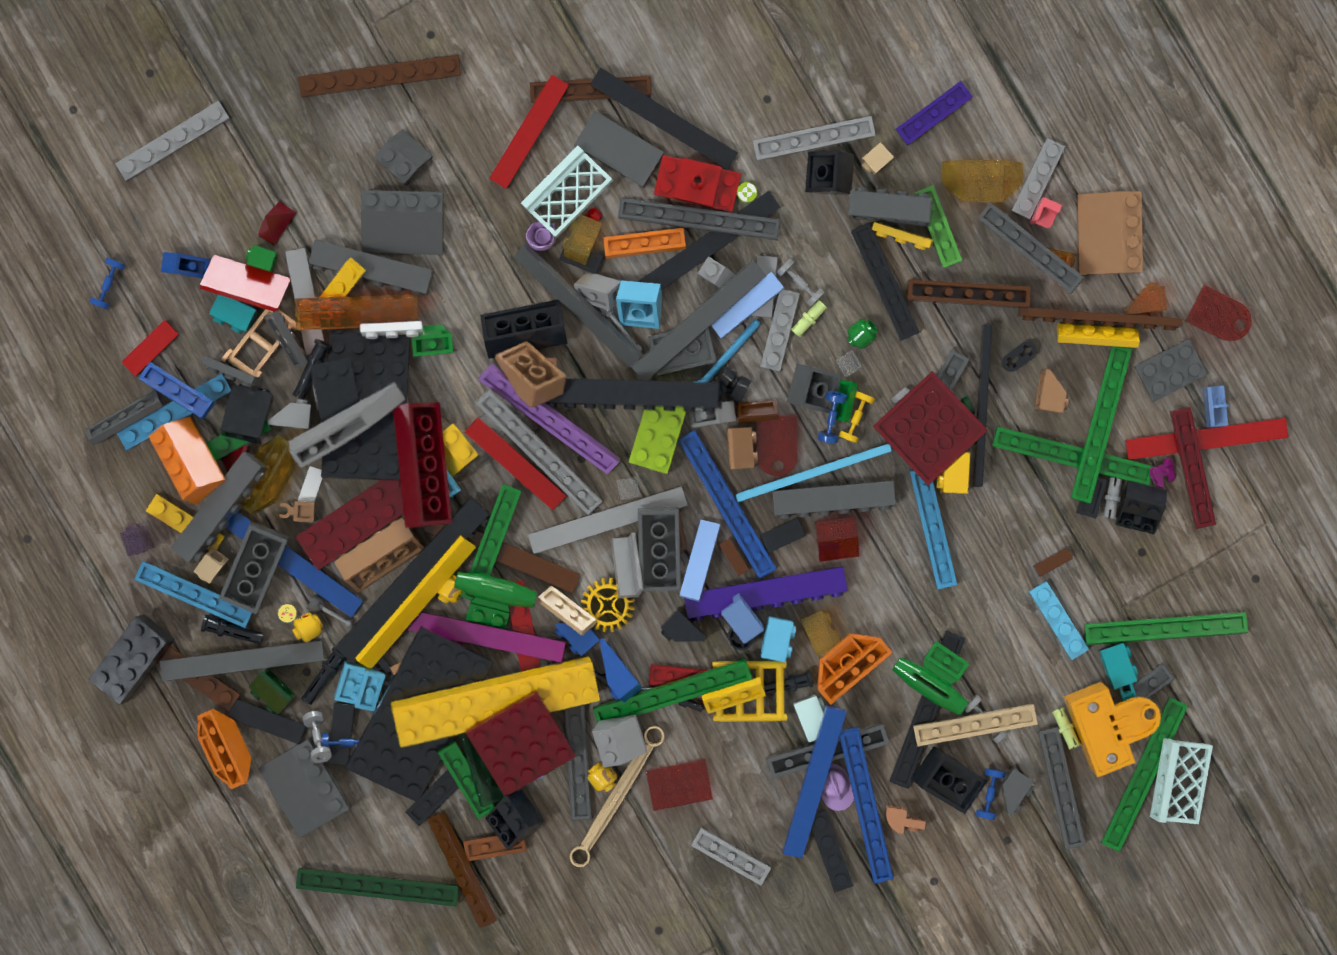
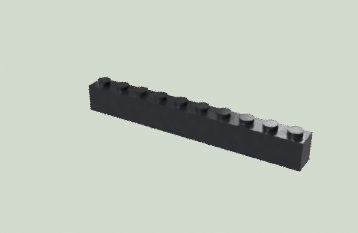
M566 378L563 394L545 403L552 408H556L557 404H564V408H576L577 405H584L586 409H596V405H604V409H616V406H624V410H636L637 406L643 407V410L656 411V407H663V411H675L676 408H683L684 412H695L696 408L703 409V412L715 413L716 409H722L723 385L720 383Z
M471 496L452 516V523L445 524L338 642L335 648L354 664L357 661L356 657L454 542L460 536L470 541L476 534L473 531L478 526L482 528L487 523L489 511Z

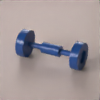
M106 258L105 263L111 265L112 268L101 289L103 291L99 300L91 297L89 303L107 310L110 304L103 302L106 292L110 290L114 280L112 277L115 269L118 268L124 271L126 266L110 258Z
M836 391L827 392L826 399L832 401L833 406L829 410L827 432H819L818 440L832 444L838 442L839 436L831 433L832 426L836 422L837 403H845L847 395Z
M322 733V746L329 747V745L353 747L354 744L359 742V740H354V738L329 741V734Z
M986 768L985 774L992 776L991 785L988 786L985 798L987 803L985 810H976L975 816L995 820L996 813L989 812L990 804L994 800L996 791L994 787L996 778L1004 779L1006 772Z

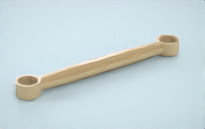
M653 725L646 729L644 742L647 752L631 760L596 816L581 845L572 849L570 861L574 866L583 867L588 864L590 850L621 805L653 748L659 746L664 741V731L659 726ZM656 728L661 732L662 738L659 742L652 743L648 741L647 733L650 729ZM579 849L585 850L588 855L587 861L582 864L576 863L573 859V853Z

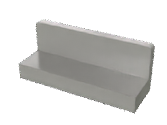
M633 532L630 533L628 538H612L611 540L618 598L639 597L643 590L636 533Z

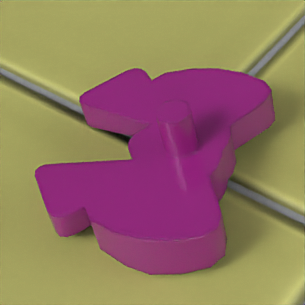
M1165 458L1163 464L1151 467L1149 471L1151 479L1156 482L1155 486L1164 488L1163 476H1167L1169 482H1173L1176 476L1174 464L1170 458Z

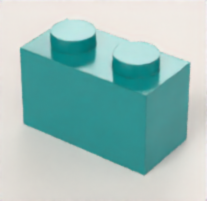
M218 295L209 314L214 316L213 321L224 325L226 322L232 325L230 329L242 334L243 331L248 332L259 311L237 300Z

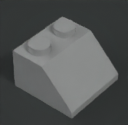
M636 715L598 721L592 731L603 767L623 765L647 752Z

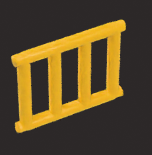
M737 661L712 662V666L715 669ZM747 661L749 669H756V678L760 677L763 688L764 669H776V713H764V697L756 699V713H744V703L736 705V714H724L723 709L716 711V714L713 716V721L719 722L787 721L788 717L784 711V668L787 666V661Z

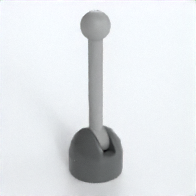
M314 594L307 606L308 610L312 612L322 610L345 623L346 627L353 626L352 620H346L325 608L323 600Z

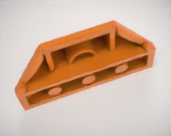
M850 633L819 659L818 691L831 705L893 652L880 637Z
M214 708L198 715L197 738L214 774L222 782L228 784L230 789L247 783L252 757L236 722Z

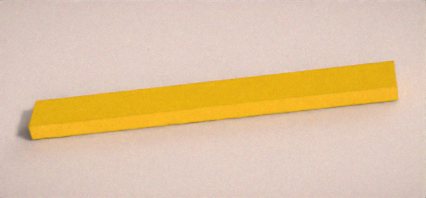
M460 536L358 654L356 660L372 669L476 547Z

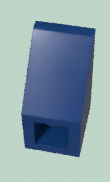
M558 622L555 625L557 628L555 632L562 640L566 638L570 642L568 647L575 655L579 653L582 656L600 640L592 629H589L584 635H580L565 622Z

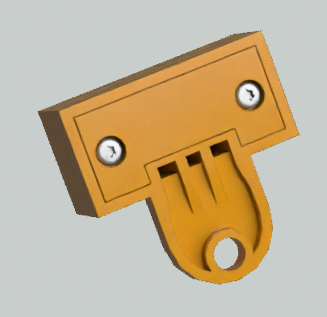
M1102 682L1063 696L1090 770L1097 777L1136 763L1129 744L1148 737L1156 731L1160 724V710L1153 701L1139 696L1114 705L1109 689ZM1152 708L1154 710L1153 717L1145 718V711Z

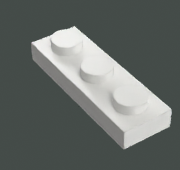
M421 321L360 324V332L363 337L366 336V339H377L378 336L384 335L387 338H397L398 335L404 334L407 337H417L419 334H423V324Z

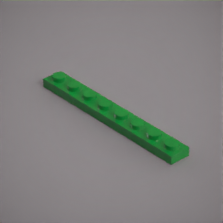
M1111 346L1070 499L1091 504L1131 356V348Z
M996 427L992 447L1078 468L1083 448L1001 427ZM1104 454L1099 474L1149 486L1151 481L1149 471L1154 466Z
M1246 612L1092 623L1084 625L1086 645L1247 634L1248 624Z
M743 659L638 692L625 703L618 699L617 701L612 700L593 706V712L597 722L631 715L638 716L752 680V674L747 660Z
M1168 697L1160 714L1159 727L1148 739L1103 835L1101 844L1120 852L1158 772L1163 739L1173 740L1188 705Z

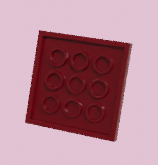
M933 371L873 425L877 432L927 485L933 482L988 431Z
M537 690L465 730L504 796L515 792L576 757Z

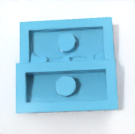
M345 661L334 699L354 704L355 708L374 712L385 674L360 664Z

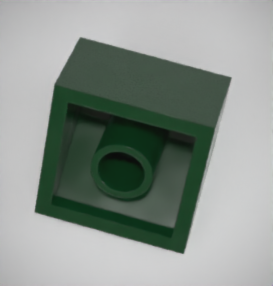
M269 668L261 671L249 686L252 696L257 700L262 699L266 703L265 708L272 714H280L297 696Z

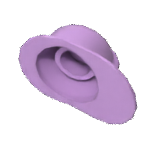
M831 764L821 797L827 807L836 811L847 809L852 804L854 797L850 780L845 770L837 764Z

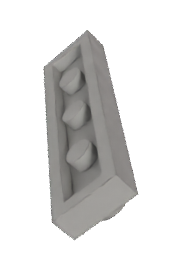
M1046 138L1011 210L1012 212L1030 220L1065 146Z
M784 289L779 292L760 367L780 372L800 293Z
M700 828L691 844L692 847L760 886L771 870L770 866L703 828Z

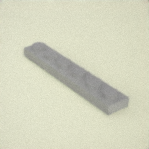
M217 101L115 164L125 181L128 182L230 118L220 101Z
M872 116L753 140L756 160L760 161L871 138L876 135Z

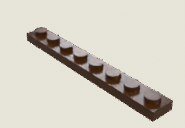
M453 55L299 76L298 80L300 95L303 98L461 76L459 56Z
M1018 308V317H1023V321H1035V318H1043V322L1054 323L1055 319H1061L1065 324H1075L1076 320L1083 321V325H1095V322H1103V326L1115 327V323L1123 324L1124 328H1135L1136 325H1144L1143 329H1156V326H1163V330L1176 331V327H1182V318Z

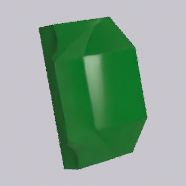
M443 324L423 326V334L411 337L413 357L454 353L452 333L448 332Z

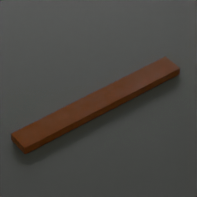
M444 525L426 526L424 531L436 535ZM474 530L473 532L476 534L469 542L476 547L473 552L477 553L484 534ZM502 542L496 558L497 562L571 593L574 592L581 575L505 542Z

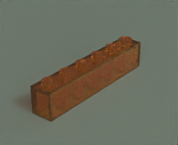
M417 294L295 298L296 330L360 328V324L418 321Z

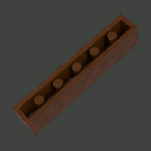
M909 279L907 280L906 301L1029 308L1031 287Z

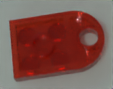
M1203 285L1185 322L1221 340L1236 341L1243 338L1249 332L1252 319L1249 310L1242 303ZM1237 320L1244 322L1245 328L1243 331L1235 329L1234 325Z
M779 416L778 420L757 421V456L760 468L771 476L788 474L797 462V416ZM776 460L781 461L783 464V469L780 472H774L771 468L772 463Z

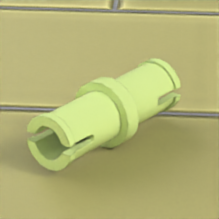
M817 300L807 313L804 312L802 314L803 317L791 330L801 338L805 331L812 324L816 323L815 320L827 307Z
M1060 708V710L1052 712L1060 728L1059 732L1063 734L1069 750L1080 746L1081 743L1073 729L1075 726L1073 723H1070L1065 709Z

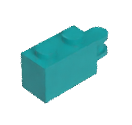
M1120 643L1099 650L1098 652L1111 689H1118L1122 702L1137 697L1132 683L1137 682L1136 677L1139 675L1136 666L1131 665L1129 658L1132 655L1129 647L1125 646L1124 643ZM1128 685L1129 690L1123 692L1122 687Z

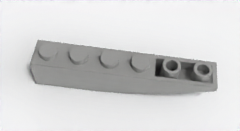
M394 382L290 440V453L300 468L359 435L402 403L405 397Z

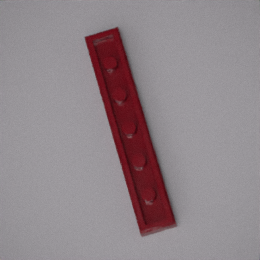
M1191 407L1170 411L1195 529L1216 525Z

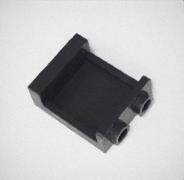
M242 384L232 385L220 428L222 436L262 444L265 422L270 404L273 403L272 393L263 388L255 390Z

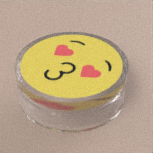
M285 603L278 608L277 616L283 623H292L298 617V609L292 603Z

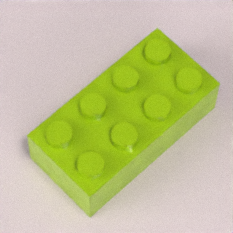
M656 407V411L644 410L629 463L668 474L686 414L683 408H676L675 411H663V407Z

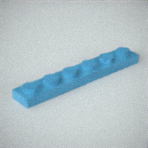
M220 374L194 390L215 402L229 394L231 387L224 374ZM172 401L156 412L124 428L117 435L126 451L148 440V436L163 424L187 418L193 413Z
M909 471L936 588L938 590L955 586L957 581L934 484L931 482L927 485L915 471Z
M142 561L134 579L243 628H247L253 614L219 599L220 594L145 561Z

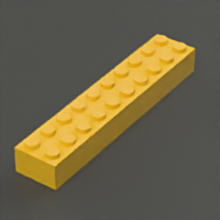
M587 656L391 702L400 746L405 747L465 733V730L535 690H537L550 712L600 701L592 661Z

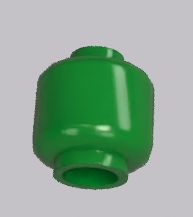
M860 319L848 328L849 336L847 340L851 346L864 349L876 340L877 327L871 320Z

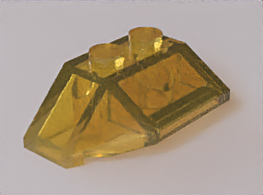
M1007 160L942 162V183L962 202H1004L1023 183V163Z
M279 435L260 446L255 454V457L267 466L268 469L265 472V478L254 486L252 495L241 503V508L252 515L276 503L296 468L295 459L290 453L289 441Z

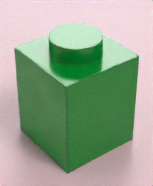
M253 245L252 249H248L245 260H248L247 265L273 273L279 253Z

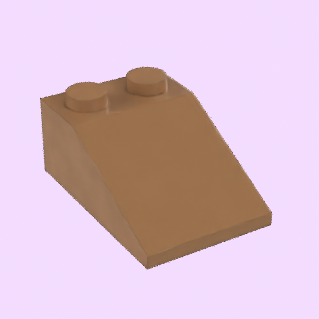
M527 341L496 355L497 362L517 395L531 408L563 394L566 375Z

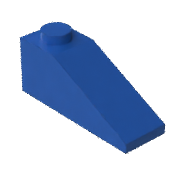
M602 638L599 641L607 684L611 688L609 692L616 701L620 699L625 703L643 687L608 642Z

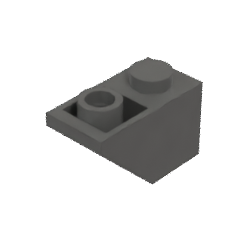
M1013 767L1010 768L1000 783L1005 811L1009 815H1012L1013 812L1017 813L1022 807V799L1025 796L1028 797L1034 789L1032 786L1034 782Z

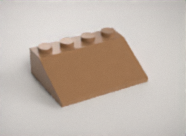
M1142 191L1077 194L1079 274L1120 275L1143 273Z

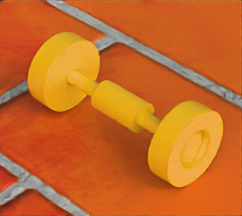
M858 391L855 398L862 401L858 410H855L850 422L852 425L849 433L843 431L839 433V437L856 444L859 438L852 434L855 426H858L864 404L867 402L873 405L875 398Z

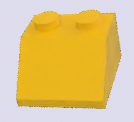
M454 423L443 431L446 468L454 477L480 454Z
M963 453L937 477L936 488H940V492L968 494L970 453Z

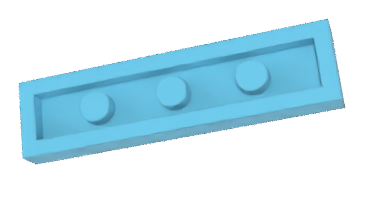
M1047 581L1028 591L1071 660L1089 650Z

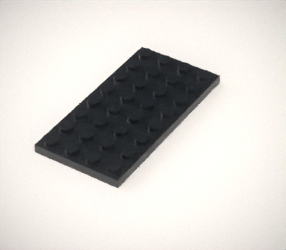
M330 318L328 344L332 347L328 350L327 362L351 358L354 365L360 401L395 382L405 397V400L399 405L407 404L411 337H407L404 334L398 335L397 338H387L384 335L378 336L377 339H366V336L363 337L360 332V324L411 322V320ZM393 410L353 439L322 456L321 477L400 481Z
M420 626L345 768L418 802L441 760L437 751L448 745L454 735L401 747L391 702L484 681L493 661Z

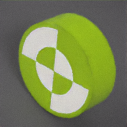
M750 182L742 183L737 189L739 200L744 203L754 201L757 196L755 185Z

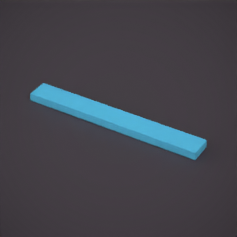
M885 444L737 493L735 496L737 502L891 452L892 450L890 444Z

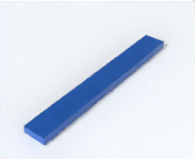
M696 430L680 438L678 441L758 578L761 579L776 570L777 568Z
M238 512L232 515L229 519L230 523L226 528L243 540L252 520ZM286 546L279 566L352 618L363 603V600L323 571L317 570L312 563Z
M830 706L825 707L782 850L784 855L803 858L845 719L846 710Z
M858 727L842 730L839 737L873 882L876 884L892 880L894 878Z

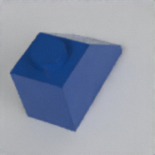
M163 252L161 272L203 279L211 259Z

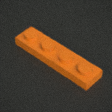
M684 228L603 237L606 259L686 249Z

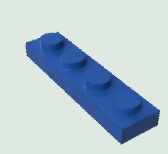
M149 362L138 378L203 420L215 405L212 400Z

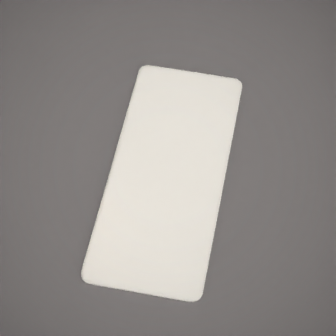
M309 467L298 501H315L322 481L320 469Z

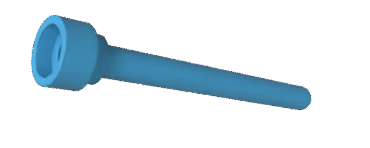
M755 319L707 374L697 382L709 383L760 326V321Z

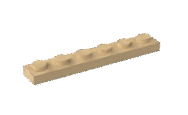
M1034 704L924 723L914 725L913 727L918 747L1038 724Z

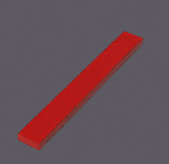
M1286 418L1196 430L1200 450L1289 438ZM1174 433L1125 440L1127 460L1179 453Z

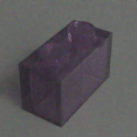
M132 524L124 527L125 531L120 533L128 556L138 555L155 548L146 525Z

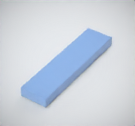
M770 272L715 320L711 326L720 338H724L781 292L784 286L773 272Z
M700 520L680 597L700 601L720 530V524Z

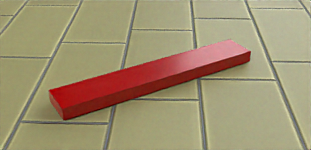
M554 75L550 76L489 179L505 189L508 188L569 87L567 83Z
M479 417L464 431L551 510H554L566 497L565 493Z

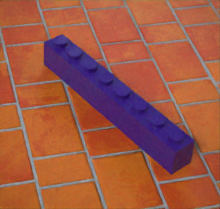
M841 566L703 590L699 602L686 598L684 600L687 617L692 618V621L704 620V616L711 614L712 618L722 617L721 611L733 603V597L740 593L749 607L752 608V611L764 609V605L769 604L774 608L784 606L783 602L791 601L792 604L803 603L804 598L811 597L812 601L824 599L823 595L831 594L832 597L843 596V592L847 591L844 568Z

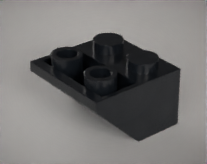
M1128 481L1121 497L1115 525L1155 534L1166 509L1167 490Z
M523 790L505 795L485 818L507 850L512 849L532 835L544 822Z

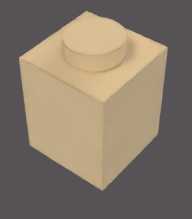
M880 142L862 158L863 164L861 166L868 174L872 172L875 175L894 157Z
M212 547L193 572L201 580L210 584L229 559Z

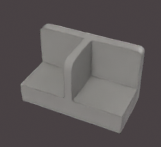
M586 272L574 283L575 290L591 305L609 311L614 307L613 292L620 286V281Z

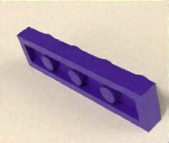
M960 81L895 130L908 146L969 101L973 96Z

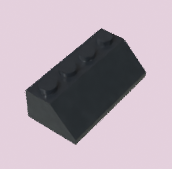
M559 300L480 315L488 359L495 358L497 354L526 341L536 350L568 344Z

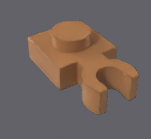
M294 501V507L288 503H281L280 506L286 507L288 512L285 515L280 514L279 517L288 518L294 515L293 521L314 523L316 502Z

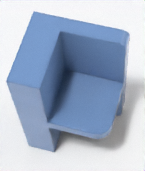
M1224 386L1204 387L1203 398L1206 427L1228 426L1226 407H1229V404H1226Z
M740 593L733 597L731 605L721 611L723 617L743 643L748 642L764 631L763 624Z

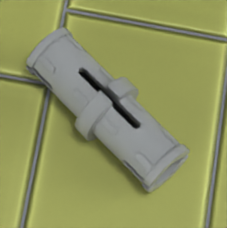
M1110 477L1108 493L1105 495L1106 505L1103 518L1108 519L1111 510L1110 519L1115 520L1117 505L1121 500L1119 494L1122 479L1117 478L1116 486L1114 487L1115 478Z

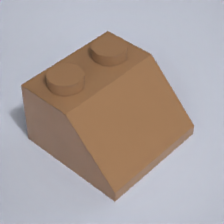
M1050 369L1040 371L1034 410L1060 414L1067 410L1069 398H1066V391Z
M752 427L727 429L730 469L754 468V464H758L757 451L753 452V444L756 443V431L752 432Z

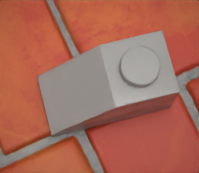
M709 256L697 273L699 277L718 289L735 275Z
M296 399V403L288 404L268 421V425L311 429L313 405L308 404L309 400Z
M722 402V409H716L715 413L703 412V409L696 408L695 412H689L691 428L736 421L734 402Z

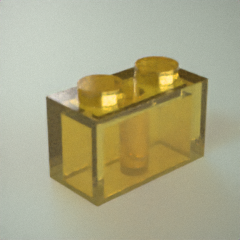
M580 214L578 219L574 220L570 226L569 231L572 232L570 238L566 237L563 242L562 248L565 249L563 256L586 265L600 233L602 223Z
M820 609L800 619L817 657L827 653L841 641L836 630L832 631L829 625L832 623L828 611L824 613Z

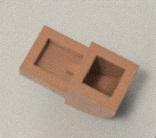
M885 806L886 820L897 833L903 834L904 827L913 832H919V829L925 830L926 821L924 819L907 817L906 808Z

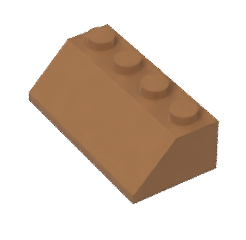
M401 518L394 520L384 530L376 532L367 541L359 543L355 549L342 554L334 562L344 580L359 593L418 555L424 546L412 528H405V520Z

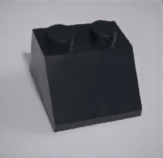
M842 151L808 152L805 192L833 195L850 194V190H852L854 154Z
M678 608L661 625V634L668 641L673 639L675 642H700L707 639V636Z

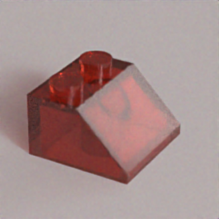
M856 517L814 522L819 562L860 557Z

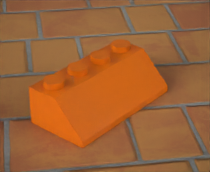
M192 417L163 424L148 436L182 500L197 504L226 481Z

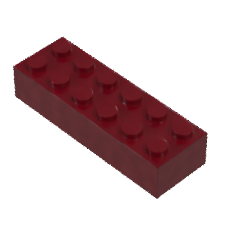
M440 402L398 405L393 409L405 528L451 524L452 516Z
M380 480L296 536V539L317 570L323 569L342 554L347 553L359 543L404 515L401 481Z

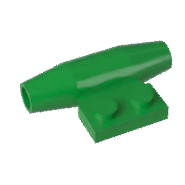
M458 572L454 588L474 596L470 601L467 611V621L501 629L506 627L510 614L509 606L533 608L537 592L515 582L485 574Z
M937 641L934 642L924 657L923 666L900 657L892 669L909 687L944 709L960 715L968 704V701L951 684L960 679L970 663Z

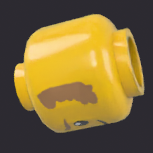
M454 574L437 592L439 594L438 599L445 604H448L449 601L452 603L458 602L463 594V591L454 588L456 575Z
M600 761L588 770L587 779L596 791L605 790V792H608L616 786L614 781L617 779V774L612 767H603Z

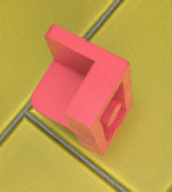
M1043 197L1039 200L1029 224H1038L1044 228H1050L1062 205Z

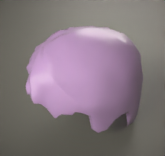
M539 221L533 223L526 232V240L529 246L536 251H545L551 248L556 241V237ZM551 223V227H552L554 230H555V223Z

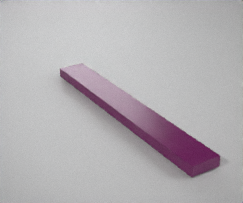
M420 612L405 629L418 632L420 626L447 639L561 663L563 662L566 642L425 612Z

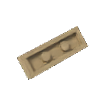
M553 586L549 587L538 597V603L580 635H584L596 624V619Z

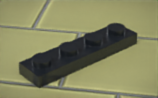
M827 810L816 812L812 831L834 893L853 886Z

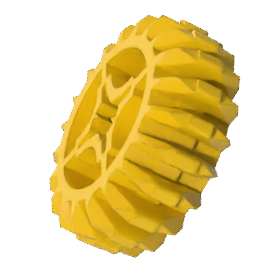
M602 578V585H599L597 580H595L594 585L596 588L593 589L589 585L587 588L591 593H583L588 599L581 600L582 604H587V607L582 609L588 611L596 619V630L599 629L600 625H603V632H606L607 626H610L611 632H614V625L616 624L619 629H622L620 622L623 621L627 625L628 620L625 617H633V614L629 613L628 609L635 610V606H629V603L635 602V599L623 598L625 609L622 614L615 606L618 592L617 584H612L613 578L609 579V584H606L605 578ZM604 588L616 590L611 597H605L598 591ZM593 596L597 598L601 605L595 615L591 608ZM615 597L611 606L616 612L608 609L601 613L600 611L605 605L603 600L607 599L608 602V599L612 600ZM609 612L618 619L608 622L602 621L599 618Z

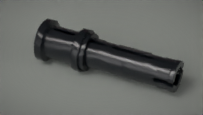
M320 339L314 340L315 346L311 354L307 355L308 363L292 393L295 397L299 395L298 398L302 400L305 399L313 380L310 365L324 363V357L332 347Z
M207 614L203 619L201 632L203 633L208 631L217 634L218 637L226 635L261 645L264 632L227 623L225 619L217 620L210 618Z
M335 647L332 648V653L328 659L322 662V669L301 697L309 705L313 704L332 674L338 673V668L343 660H347Z
M810 670L797 675L790 674L788 678L784 679V691L792 690L795 692L799 688L814 687ZM776 681L764 683L766 695L776 693Z

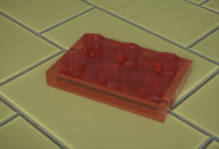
M705 759L646 770L653 811L713 800Z

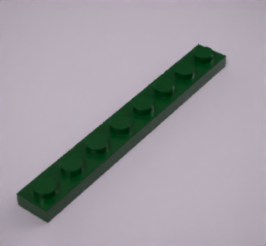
M298 868L296 889L455 907L457 906L459 885Z

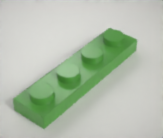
M934 185L915 192V195L916 193L928 194V197L933 200L931 227L928 226V229L934 240V245L943 268L961 262V255Z

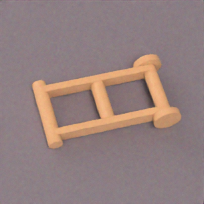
M265 309L234 351L230 348L222 357L221 362L225 364L228 361L237 369L261 378L263 373L260 370L280 346V343L277 340L272 345L255 331L265 319L263 316L273 311ZM279 309L278 312L284 316L288 329L296 331L300 325ZM249 338L268 351L254 371L236 358V355Z

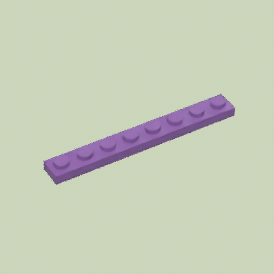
M491 363L478 379L480 382L604 473L608 474L619 463L620 457L548 404L542 403L534 408L528 406L517 395L505 373Z

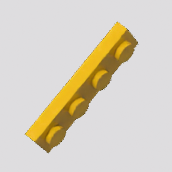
M1069 323L1057 324V341L1059 343L1139 347V332L1135 328Z
M159 494L155 495L146 509V512L180 533L184 531L194 517ZM219 533L216 536L217 541L208 547L207 550L210 551L212 547L218 550L226 536Z

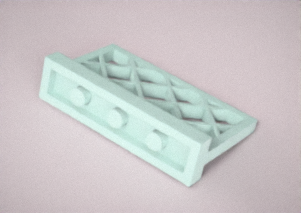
M577 145L521 204L557 238L613 182V179ZM585 160L590 163V172H580V166ZM602 175L606 179L601 185L594 186V176ZM580 176H590V186H580ZM569 177H576V186L566 187V180ZM576 190V200L565 201L566 191ZM579 190H590V196L586 200H579ZM555 191H562V201H551L552 194ZM576 204V211L573 214H565V205ZM548 205V215L539 216L535 212L540 206ZM551 205H562V215H551ZM551 219H561V226L556 231L551 227Z
M1163 739L1150 812L1151 818L1165 823L1170 821L1199 824L1213 745ZM1180 746L1186 747L1189 751L1182 758L1178 755ZM1201 748L1205 749L1204 757L1198 760L1195 753ZM1192 756L1196 763L1188 769L1184 762ZM1181 765L1185 773L1177 778L1175 770ZM1199 767L1202 771L1201 776L1195 780L1191 773ZM1189 776L1193 783L1184 789L1180 782ZM1178 785L1182 792L1174 798L1171 794L1172 789ZM1196 787L1198 794L1194 799H1191L1188 792ZM1185 796L1189 803L1181 809L1177 801ZM1175 805L1178 812L1173 816H1167L1169 808ZM1190 807H1193L1195 810L1193 818H1187L1184 814Z

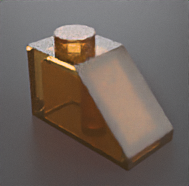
M1158 283L1146 284V288L1141 289L1125 308L1123 314L1131 315L1167 310L1165 286H1159Z

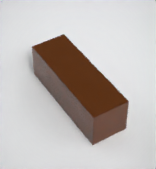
M730 538L719 544L738 577L749 571Z
M1065 547L1034 564L1033 567L1037 575L1041 577L1072 560L1073 557L1068 548Z

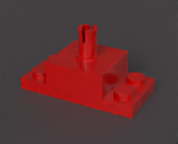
M663 155L654 195L732 213L741 173L695 160L678 159Z

